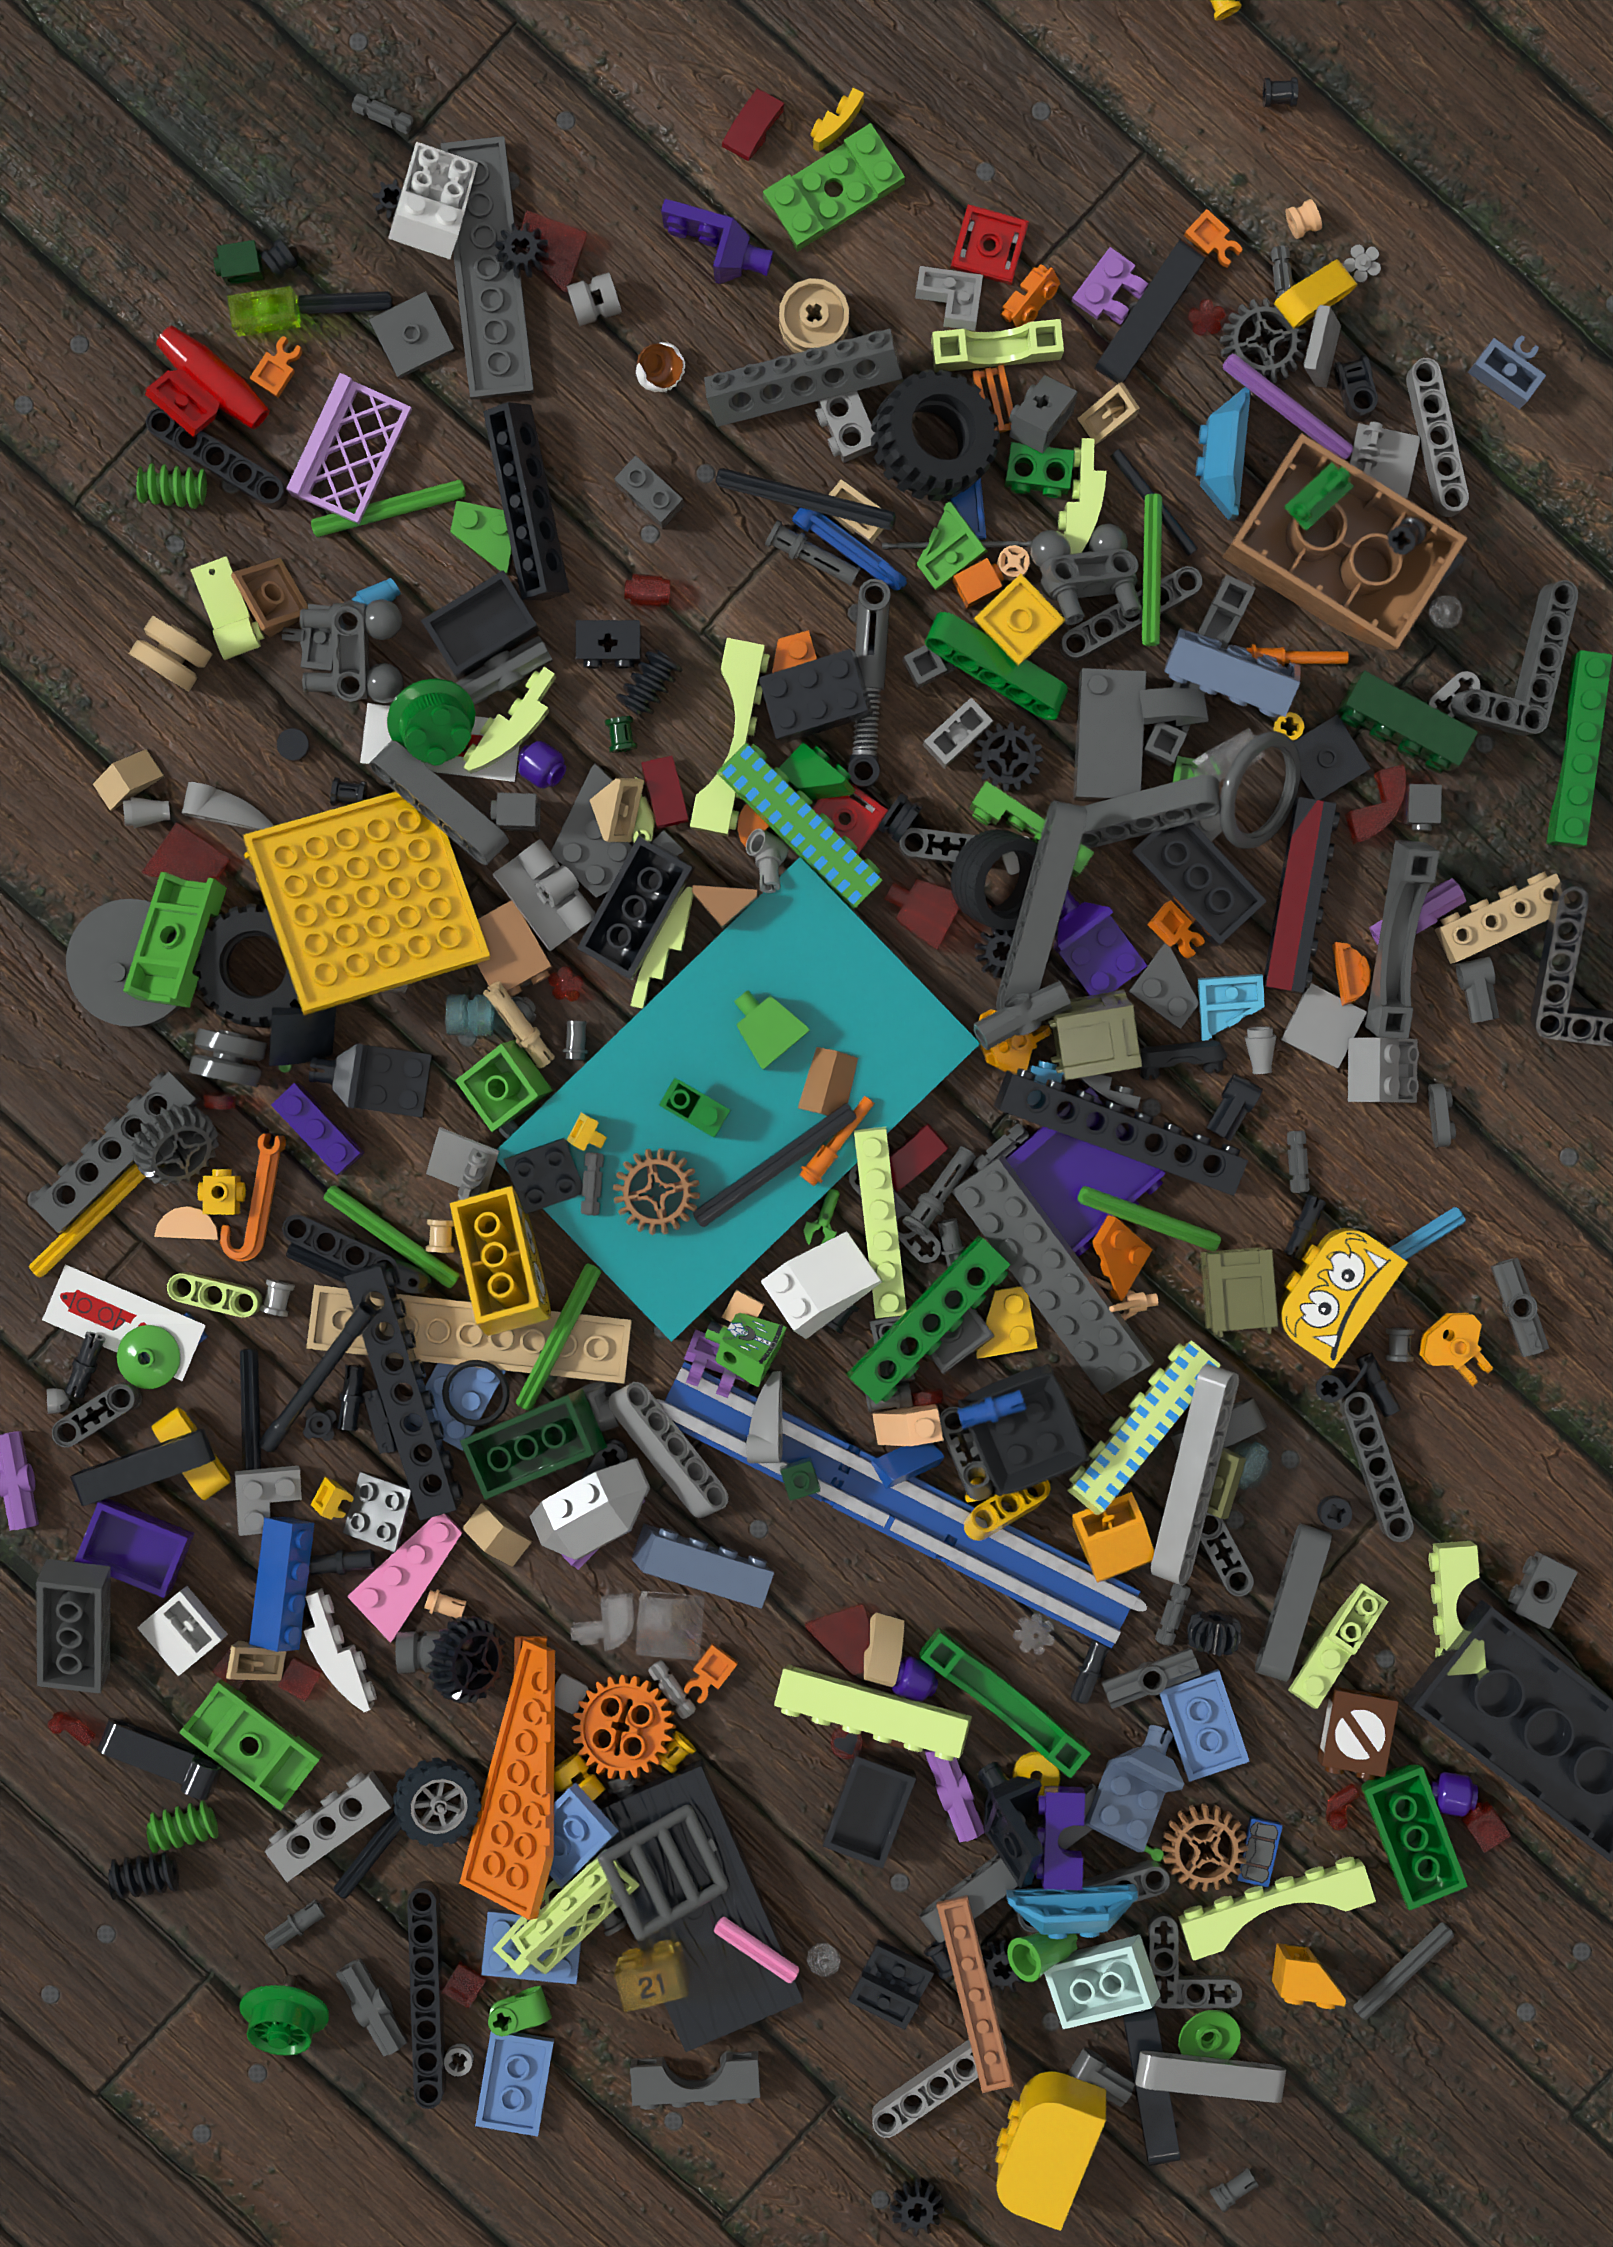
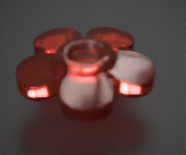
M1204 299L1200 302V310L1192 308L1189 311L1188 319L1194 323L1192 328L1195 334L1203 335L1206 329L1211 334L1220 331L1221 324L1219 321L1225 317V311L1222 306L1213 308V302L1209 299Z
M564 966L559 969L558 973H551L548 982L551 986L555 987L552 991L555 998L562 1000L566 996L567 1000L574 1002L580 997L578 990L583 987V980L579 976L572 977L573 972L569 967Z

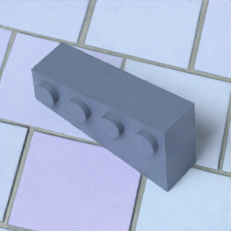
M1179 629L1165 665V672L1169 673L1171 679L1180 683L1193 682L1200 685L1199 688L1209 694L1216 695L1218 692L1230 696L1229 700L1241 706H1247L1248 703L1260 708V712L1270 717H1277L1278 715L1286 717L1300 684L1301 665L1290 662L1287 668L1276 662V657L1263 654V657H1258L1257 659L1252 657V654L1246 648L1229 645L1227 649L1221 648L1222 643L1219 640Z
M645 1523L642 1526L631 1558L643 1573L760 1609L763 1607L774 1572L766 1566L767 1561L752 1555H749L748 1559L737 1556L738 1552L730 1548L720 1546L717 1549L708 1546V1543L694 1537L688 1539L669 1529H659Z

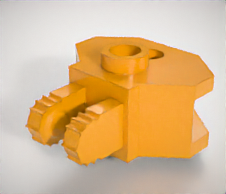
M990 1009L982 1013L979 1021L996 1012V1010ZM1043 1025L1029 1034L1014 1035L989 1050L985 1049L979 1040L978 1042L988 1064L1005 1072L1010 1070L1017 1073L1018 1068L1027 1070L1031 1052L1037 1048L1036 1043L1052 1033L1049 1025Z
M1446 1313L1422 1334L1418 1353L1422 1359L1432 1366L1449 1365L1451 1368L1456 1369L1472 1387L1478 1383V1380L1474 1373L1464 1365L1472 1357L1477 1362V1365L1487 1374L1493 1370L1491 1364L1480 1353L1482 1349L1478 1345L1482 1324L1473 1314ZM1445 1330H1448V1336L1444 1339L1443 1333Z

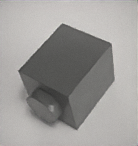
M1409 784L1404 787L1403 825L1412 826V831L1423 832L1432 831V826L1441 823L1442 785Z

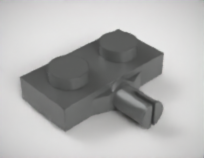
M308 604V609L330 608V606ZM283 628L282 632L286 633L282 634L283 641H297L301 644V668L332 672V632H330L329 628Z

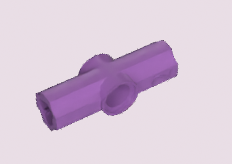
M1453 878L1446 880L1427 892L1419 916L1416 934L1438 921L1437 918L1466 902L1462 889ZM1382 920L1369 927L1377 945L1379 944Z
M14 1431L0 1434V1496L4 1497L9 1529L11 1531L37 1526L39 1521L33 1495L35 1491V1476L32 1466L29 1463L27 1464L22 1432Z
M926 1750V1759L937 1783L935 1784L944 1810L948 1811L959 1843L978 1838L985 1833L984 1827L973 1803L975 1799L965 1773L962 1774L957 1758L954 1757L953 1761L943 1760L934 1756L935 1751Z

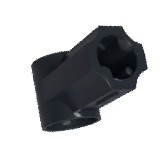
M1234 1073L1221 1094L1222 1100L1206 1128L1218 1136L1231 1141L1246 1113H1250L1257 1103L1263 1088Z

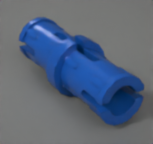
M1020 1390L994 1399L989 1396L985 1398L984 1402L957 1409L963 1430L990 1420L992 1423L998 1422L1000 1417L1026 1410Z

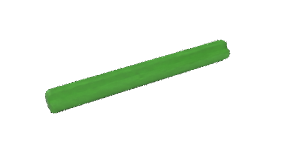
M456 480L370 503L360 524L333 513L312 519L311 527L315 536H324L465 498V486L462 480ZM358 507L348 509L347 511L355 514Z
M1147 494L1145 496L1142 643L1144 646H1157L1160 643L1162 496L1160 494Z
M333 1185L327 1190L324 1200L444 1286L452 1288L458 1281L459 1273L427 1252L340 1188Z
M1083 1186L1078 1194L1077 1199L1083 1205L1207 1250L1216 1251L1221 1243V1237L1217 1233L1096 1189Z
M589 1263L584 1266L516 1400V1404L525 1410L533 1408L601 1274V1270L598 1267Z

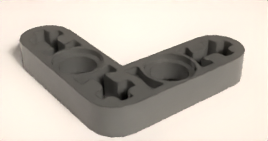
M1161 1912L1152 1916L1148 1924V1960L1153 1975L1166 1976V1986L1169 1991H1172V1993L1166 1994V1999H1160L1159 1997L1154 2005L1159 2008H1232L1238 2005L1242 1998V1990L1237 1980L1231 1976H1179L1177 1923L1173 1916L1168 1913ZM1161 1921H1166L1168 1927H1172L1171 1930H1166L1167 1944L1173 1942L1172 1946L1161 1944L1160 1933L1158 1930H1155V1927H1160ZM1161 1952L1169 1953L1172 1956L1170 1966L1167 1968L1157 1967L1154 1963L1157 1954ZM1159 1976L1155 1977L1158 1990L1161 1989V1979ZM1192 1984H1200L1204 1988V1994L1198 2000H1191L1186 1995L1188 1987ZM1208 1984H1213L1214 1991H1222L1225 1989V1985L1229 1984L1235 1993H1231L1229 1999H1224L1221 1993H1212L1214 2000H1209L1210 1989Z

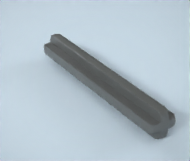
M1440 1923L1354 2004L1355 2012L1362 2019L1367 2020L1454 1938L1453 1931L1445 1923Z

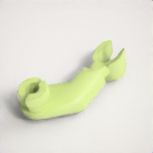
M642 794L632 837L634 843L638 836L652 841L655 819L647 798L643 797Z

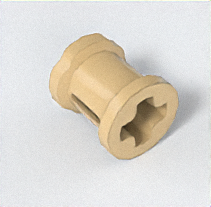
M427 1219V1224L430 1226L429 1245L426 1246V1251L454 1253V1247L451 1246L454 1221Z

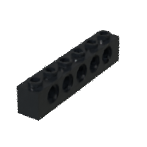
M506 402L485 410L483 413L521 599L546 601L570 593L532 406L529 404Z

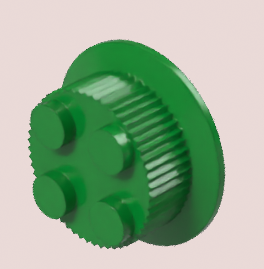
M427 679L416 682L405 688L392 702L387 715L388 733L391 740L401 744L418 761L428 762V764L430 763L434 766L441 765L445 761L448 762L458 756V754H461V751H464L468 742H470L476 715L474 703L467 691L452 681Z

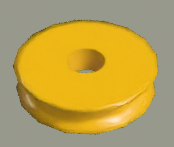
M1038 1751L1029 1752L1021 1756L1015 1763L1012 1772L1013 1778L1017 1776L1030 1778L1031 1773L1034 1771L1042 1773V1778L1039 1780L1042 1786L1038 1795H1044V1786H1059L1060 1770Z

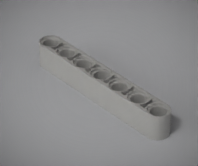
M1205 1364L1201 1368L1196 1380L1151 1564L1152 1575L1182 1586L1187 1583L1193 1570L1239 1383L1238 1374L1209 1364Z

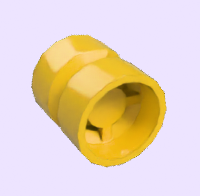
M578 1752L554 1768V1790L556 1792L564 1794L573 1785L571 1781L573 1777L578 1780L576 1783L592 1801L605 1790V1787L595 1774L587 1773L589 1766L578 1755Z

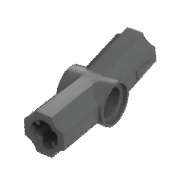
M1058 981L1032 994L1020 993L1008 998L1003 1003L1002 1009L974 1023L973 1030L982 1046L989 1050L1014 1035H1026L1040 1027L1042 1021L1072 1008L1071 1002L1063 984Z

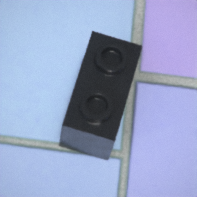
M576 620L577 662L583 663V668L588 669L602 668V663H615V668L620 669L634 668V663L641 662L640 620ZM607 638H612L613 643L617 644V646L611 648V652H606L605 648L600 646V644L606 643Z

